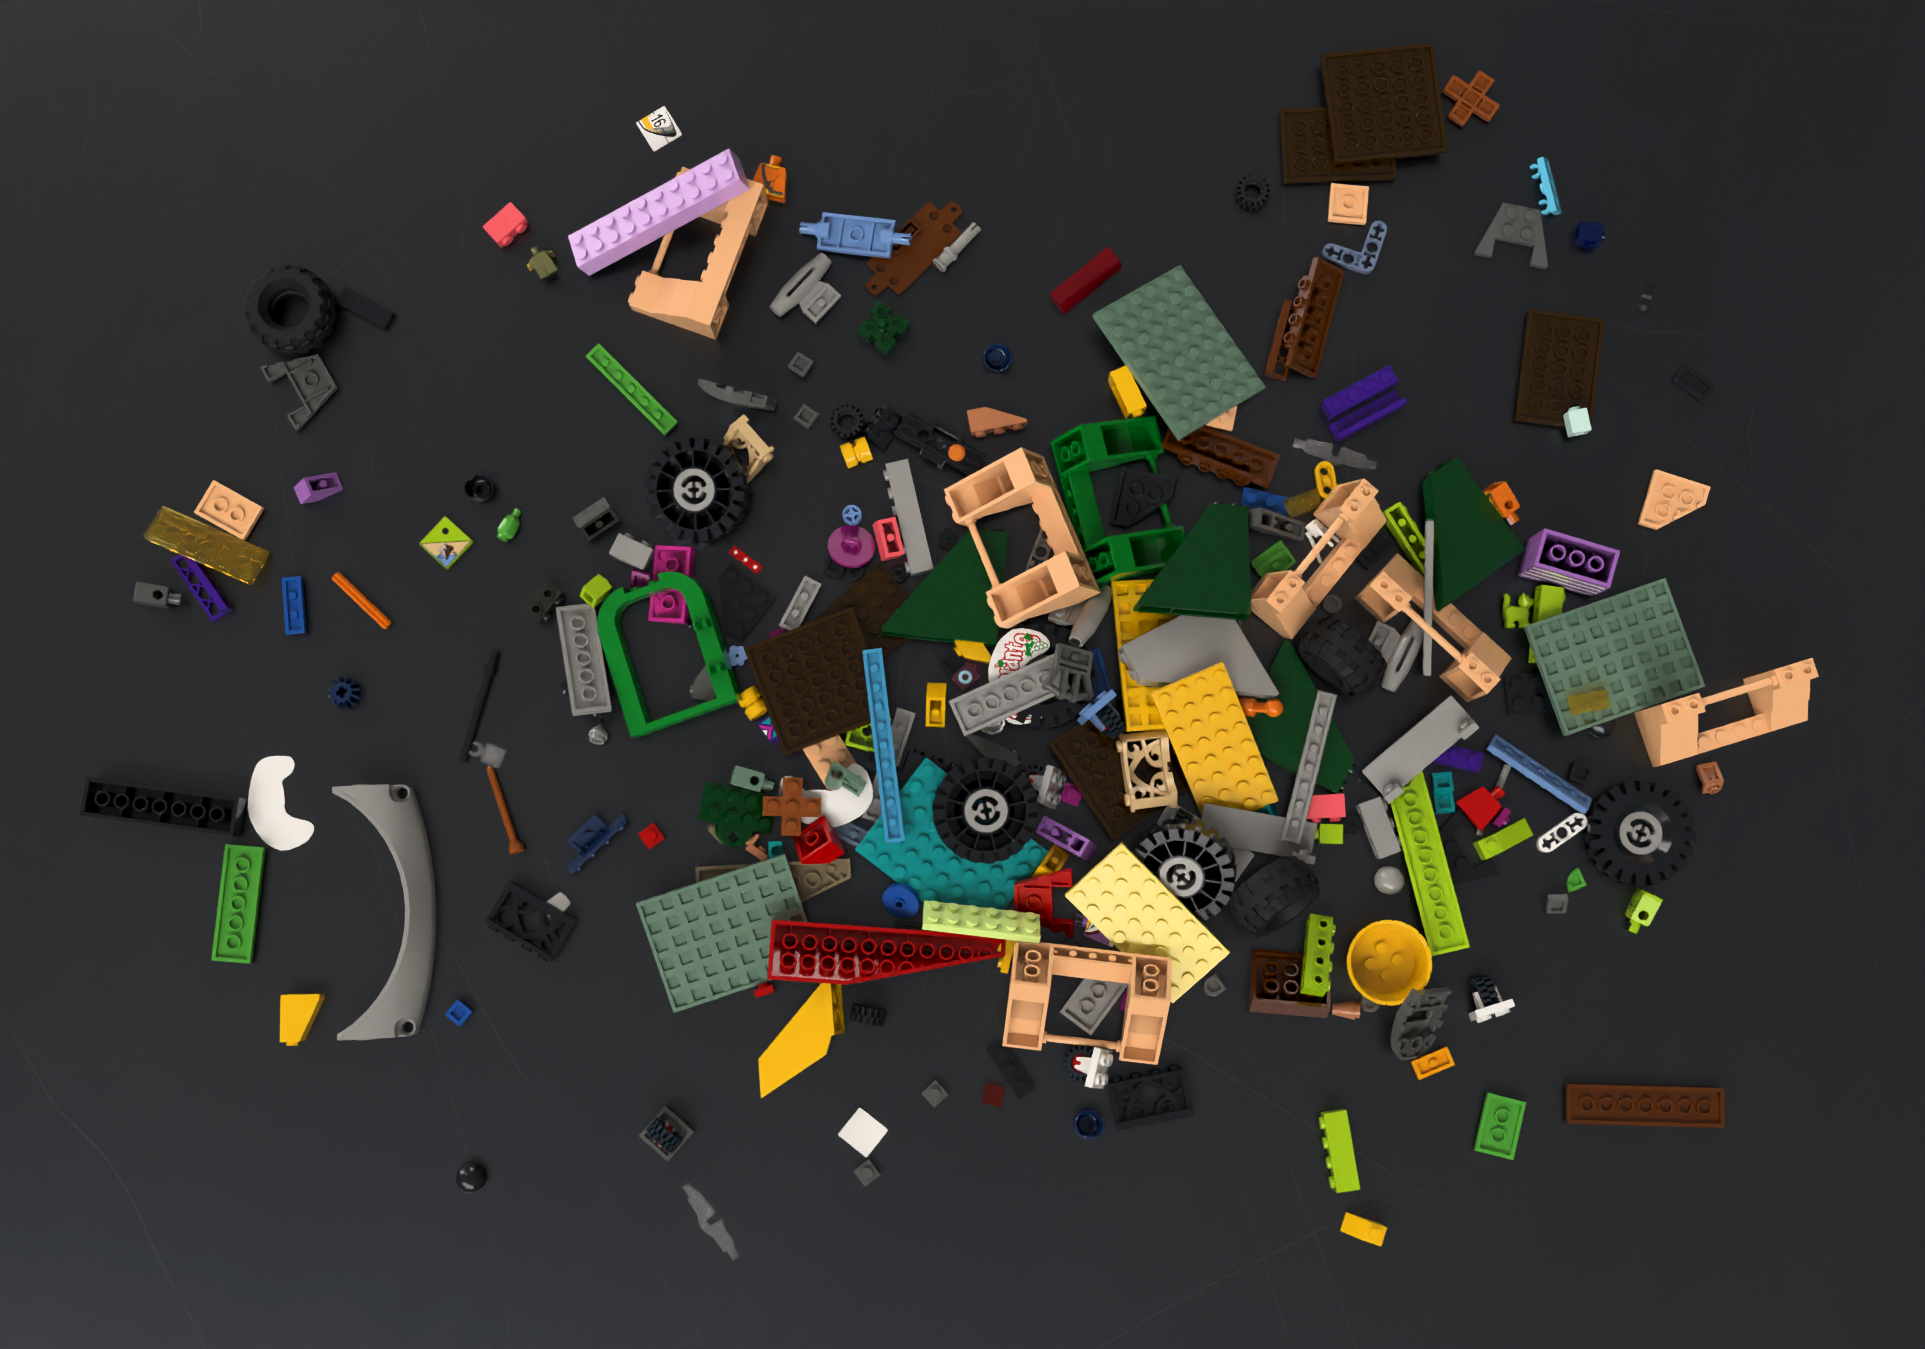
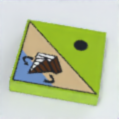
M444 516L419 544L449 570L474 542Z

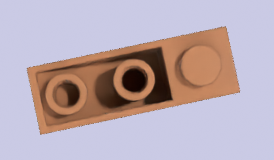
M988 407L967 410L971 436L976 438L987 436L986 433L1002 434L1007 429L1017 431L1027 426V419Z

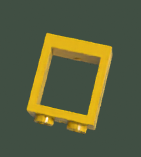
M1125 365L1110 372L1108 383L1125 419L1143 417L1142 415L1147 405L1127 366Z

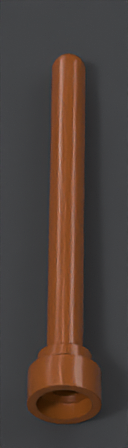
M488 766L486 771L510 840L509 853L510 855L525 851L524 845L517 839L494 767Z

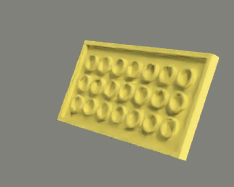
M1123 842L1065 893V897L1121 952L1172 958L1170 999L1172 1003L1179 999L1230 953V950Z

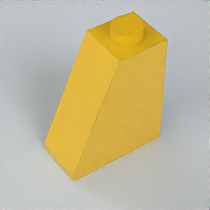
M325 994L281 995L280 1042H286V1046H298V1042L306 1040L325 999Z

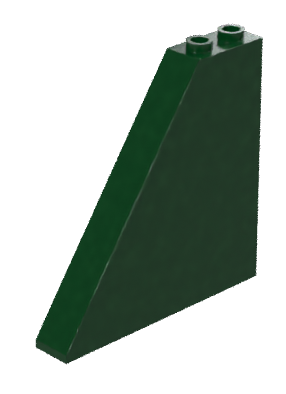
M1458 457L1452 461L1447 459L1441 463L1439 470L1435 467L1427 473L1428 478L1422 482L1426 519L1434 520L1433 589L1435 608L1438 612L1526 550Z
M1211 503L1133 607V611L1245 621L1251 615L1248 507L1241 506L1240 504Z
M976 526L998 581L1003 584L1008 532H1004L1003 529L985 530L984 527ZM970 530L966 532L884 624L881 635L955 643V640L983 643L985 647H996L999 626L994 620L995 614L993 609L987 603L988 597L986 594L987 591L991 590L992 584Z
M1285 638L1267 671L1268 676L1279 692L1275 699L1282 702L1283 712L1274 718L1269 717L1266 713L1258 712L1254 717H1245L1261 757L1297 775L1317 690L1291 642ZM1256 699L1257 702H1267V701H1268V700ZM1331 718L1315 785L1332 794H1338V792L1342 793L1347 784L1344 781L1347 774L1351 775L1355 768L1353 764L1355 758L1334 720Z

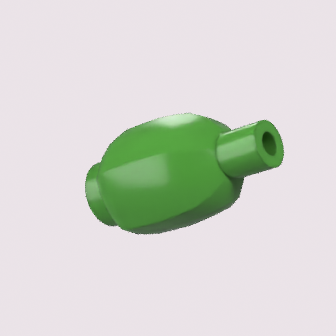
M515 508L512 514L505 516L497 528V538L501 541L507 542L508 539H512L520 525L518 517L521 511Z

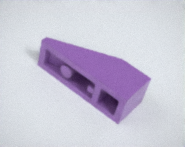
M1047 816L1043 817L1035 831L1037 834L1087 863L1090 862L1098 848L1089 839Z

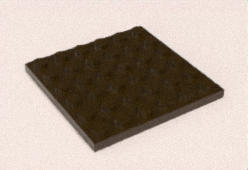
M1433 43L1321 54L1320 59L1334 165L1447 153V141Z
M852 607L744 648L784 756L871 723L862 650H868ZM889 704V712L891 716L893 715V712Z
M1116 699L1111 702V705L1119 713L1120 720L1123 721L1118 700ZM1088 720L1082 726L1079 723L1049 743L1048 746L1109 837L1114 841L1165 806L1135 809V812H1131L1130 807L1125 805L1124 800L1126 791L1120 752H1117L1116 741L1119 740V735L1115 739H1111ZM1150 739L1146 742V746L1157 739ZM1169 739L1170 762H1168V767L1170 768L1169 772L1173 773L1178 798L1189 791L1190 788ZM1127 742L1129 752H1134L1133 745L1130 746L1129 742ZM1141 743L1135 744V745H1137V746L1139 747V749H1140V751H1141V750H1142ZM1153 754L1151 759L1157 761L1158 755ZM1144 756L1135 768L1134 774L1141 781L1149 785L1152 777L1161 772V770L1151 766ZM1128 759V766L1131 764L1132 759ZM1156 779L1154 787L1156 788V784L1162 785V781ZM1131 781L1132 788H1134L1136 785ZM1136 792L1135 798H1149V792H1146L1145 796L1142 798L1141 793Z

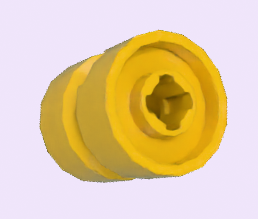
M865 436L856 439L854 444L848 442L840 445L848 469L857 466L859 461L865 463L873 460Z
M756 685L741 693L742 701L738 703L742 708H746L745 714L750 721L767 712L763 698H760V690Z

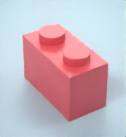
M509 202L483 228L502 248L509 245L515 235L525 231L529 222Z
M896 517L878 520L872 524L881 561L899 558L904 555Z
M1344 794L1312 795L1306 820L1310 819V822L1321 823V819L1329 818V822H1339L1341 818L1346 817Z

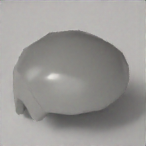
M1384 866L1376 872L1374 883L1381 893L1395 895L1402 890L1405 884L1404 875L1400 869L1394 866Z

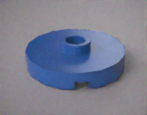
M903 883L899 885L891 884L886 888L882 896L883 905L886 910L898 918L907 919L913 917L921 905L918 893L911 886Z

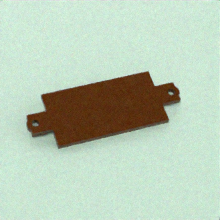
M951 200L939 211L929 201L914 217L910 218L897 233L912 234V241H909L911 245L894 244L891 259L871 257L866 262V265L875 273L865 284L868 292L878 297L889 287L900 296L933 264L932 260L934 258L937 259L944 252L943 249L947 246L950 247L962 234L953 224L963 214L960 206ZM952 208H956V212H952ZM872 286H876L877 289L873 290Z

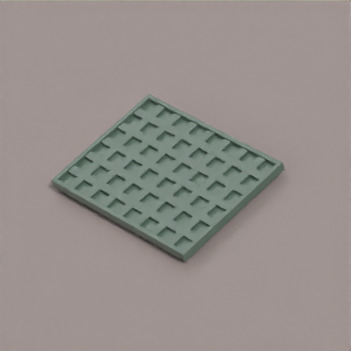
M1181 265L1092 315L1097 325L1178 441L1266 388Z
M1666 578L1524 627L1563 736L1705 687Z
M785 853L636 902L673 1013L771 981L767 979L771 921L808 922Z

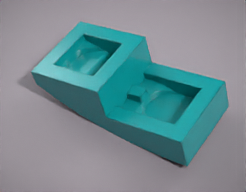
M1452 772L1432 773L1435 814L1455 812Z

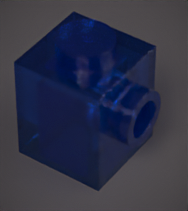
M1580 221L1575 228L1574 245L1584 246L1585 249L1598 247L1605 238L1603 224Z

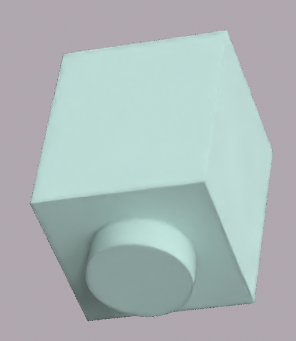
M1580 406L1572 407L1563 415L1568 437L1587 434L1592 430L1587 408L1580 409Z

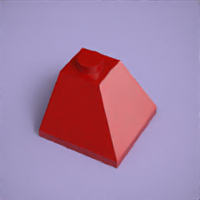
M824 815L803 828L801 836H793L799 860L802 864H829L844 854L840 838Z

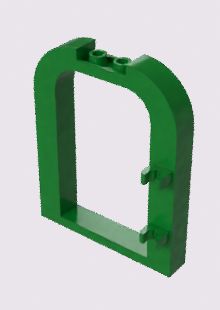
M658 573L659 580L650 581L647 583L648 586L642 588L641 586L631 588L630 591L625 587L618 588L605 599L599 610L597 619L598 634L630 736L633 738H639L742 701L709 595L696 579L682 573ZM677 589L686 600L693 622L692 626L696 632L707 666L706 670L708 675H710L717 698L651 722L622 630L621 617L627 606L667 590Z

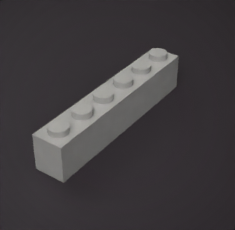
M908 459L887 463L883 473L885 481L889 480L891 488H887L889 499H894L895 506H892L893 516L898 517V530L900 536L902 535V546L904 554L907 555L908 561L904 562L907 573L911 572L912 577L931 573L933 571V564Z

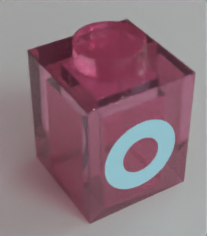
M967 662L951 676V679L964 693L981 678L979 674L981 670L974 663L971 665Z

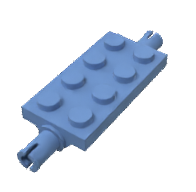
M823 212L820 222H817V224L801 222L800 226L802 227L799 228L800 234L816 235L818 239L816 249L825 252L891 259L894 244L910 246L911 242L909 241H912V234L895 232L897 222L890 219Z

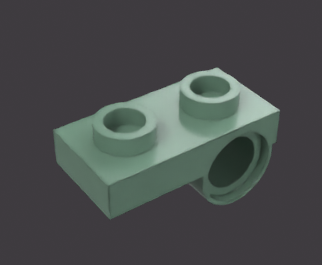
M835 761L831 765L825 779V784L829 789L838 790L842 786L858 797L863 792L867 783L862 777L855 775L844 765L838 764Z

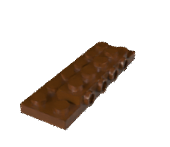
M1319 257L1313 258L1309 275L1303 276L1298 283L1300 290L1293 302L1295 309L1289 318V324L1291 325L1289 332L1284 336V341L1286 342L1284 348L1289 350L1285 366L1310 378H1317L1344 275L1342 269Z
M1207 426L1199 428L1180 441L1177 440L1170 428H1168L1161 446L1166 450L1177 453V458L1183 464L1196 465L1203 472L1212 471L1221 479L1230 478L1239 486L1249 485L1252 482L1268 488L1280 457L1277 453Z

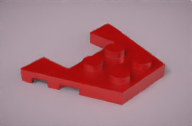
M1072 868L1015 881V911L1040 914L1041 926L1049 928L1052 932H1061L1067 934V937L1074 938V919L1054 918L1053 887H1072Z

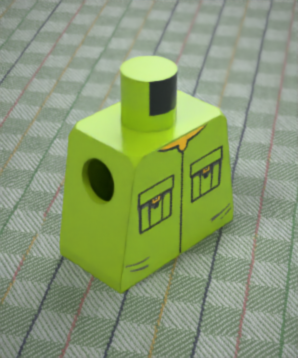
M1637 886L1625 913L1630 918L1626 929L1637 934L1641 924L1648 927L1663 899Z

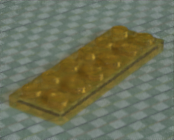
M162 506L144 534V539L250 585H252L269 557V551L165 506Z

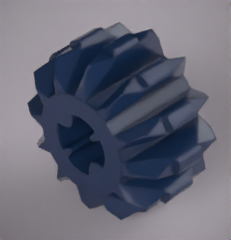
M339 677L338 682L333 680L332 684L334 687H328V690L332 691V693L327 695L328 698H333L331 704H337L339 709H342L343 706L345 709H349L350 704L355 706L357 703L354 699L361 698V696L356 695V693L361 691V688H355L358 683L356 681L351 682L350 677H347L345 680L343 677ZM344 690H347V693H345L344 696H341V693H343Z

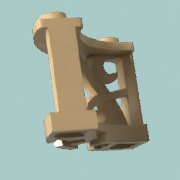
M743 414L729 426L727 433L723 437L725 439L723 444L730 447L733 454L735 453L732 446L737 449L747 447L749 466H744L743 468H746L749 477L746 480L749 483L765 464L774 457V447L766 445L748 425L749 419Z
M1166 730L1119 734L1116 748L1117 752H1120L1126 791L1124 795L1125 805L1130 807L1131 812H1135V809L1168 805L1169 808H1177L1178 791L1175 786L1173 773L1169 772L1170 768L1168 767L1170 752L1169 737ZM1157 739L1146 746L1145 740ZM1140 741L1142 750L1140 751L1139 747L1134 744V752H1129L1127 742ZM1153 754L1158 755L1157 761L1151 759ZM1144 756L1151 766L1161 770V772L1152 777L1149 785L1141 781L1134 774L1135 768ZM1128 759H1132L1131 764L1128 766ZM1156 779L1161 780V781H1162V785L1156 784V788H1155V787H1154V782H1155V780H1156ZM1131 781L1136 785L1134 788H1132ZM1146 792H1149V798L1136 799L1135 793H1141L1142 798Z

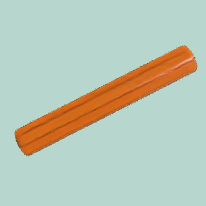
M337 572L333 575L332 580L382 628L387 629L392 622L341 573Z

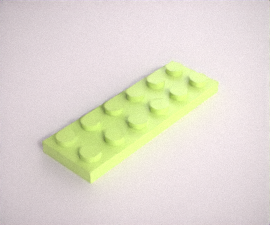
M924 900L922 930L1040 943V914Z

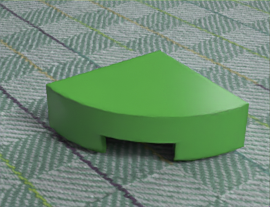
M1575 868L1567 877V893L1587 886L1579 868Z

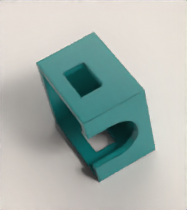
M783 841L768 842L769 858L784 854Z

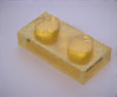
M1316 488L1287 498L1283 502L1290 518L1316 510L1321 505L1322 500Z

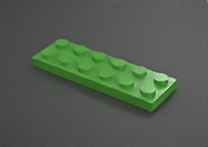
M225 844L211 959L213 961L252 964L265 847Z

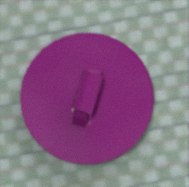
M846 525L836 529L830 535L828 552L830 557L841 566L848 568L861 567L872 559L875 553V541L872 535L864 528Z

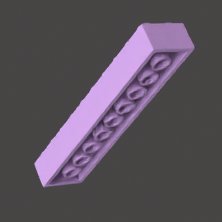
M727 149L569 235L568 238L577 267L590 276L750 190L739 157L730 149Z

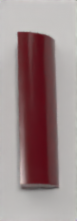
M1108 246L1052 291L1050 299L1065 315L1122 269L1119 259Z

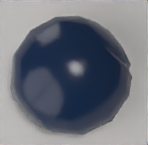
M1002 343L989 345L983 353V362L987 369L993 372L1004 371L1012 362V352L1009 347Z
M1083 1110L1074 1119V1130L1083 1139L1093 1140L1099 1137L1105 1129L1104 1118L1094 1110Z

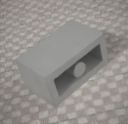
M618 533L609 554L637 569L647 571L655 554V551L652 549L653 545L645 541L639 543L635 541L636 537L628 533L624 535Z

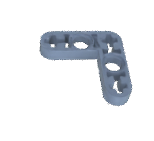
M1382 221L1372 223L1361 253L1329 243L1324 246L1321 256L1329 263L1361 274H1369L1376 265L1387 232V226ZM1379 226L1382 232L1378 234L1377 239L1373 238L1376 232L1375 229ZM1374 243L1377 246V251L1370 252L1367 249V244ZM1329 249H1332L1334 253L1331 257H1329L1328 252H1326L1329 251ZM1339 252H1342L1341 256L1339 257V260H1337V255L1339 254ZM1350 254L1353 257V262L1346 263L1343 260V256ZM1367 256L1371 257L1368 263L1369 266L1365 269L1361 263L1366 261Z

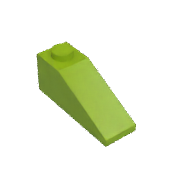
M1523 818L1473 842V845L1480 859L1487 860L1533 836V833L1526 819Z

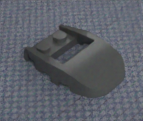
M698 378V385L715 398L746 408L775 410L776 399L745 390L734 392V387Z
M1441 985L1440 988L1425 990L1413 988L1397 1011L1391 1032V1047L1400 1060L1417 1059L1423 1056L1432 1046L1436 1038L1434 1032L1437 1027L1440 1028L1444 1021L1441 1019L1442 1013L1447 1011L1448 1004L1445 1002L1446 998L1452 993L1446 986ZM1428 1010L1425 1018L1407 1020L1408 1016H1412L1414 1012Z

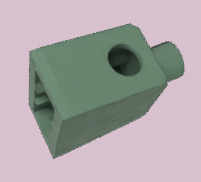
M735 765L733 766L728 785L754 792H761V789L772 792L775 780L764 778L765 773ZM751 777L757 778L756 784L750 783Z

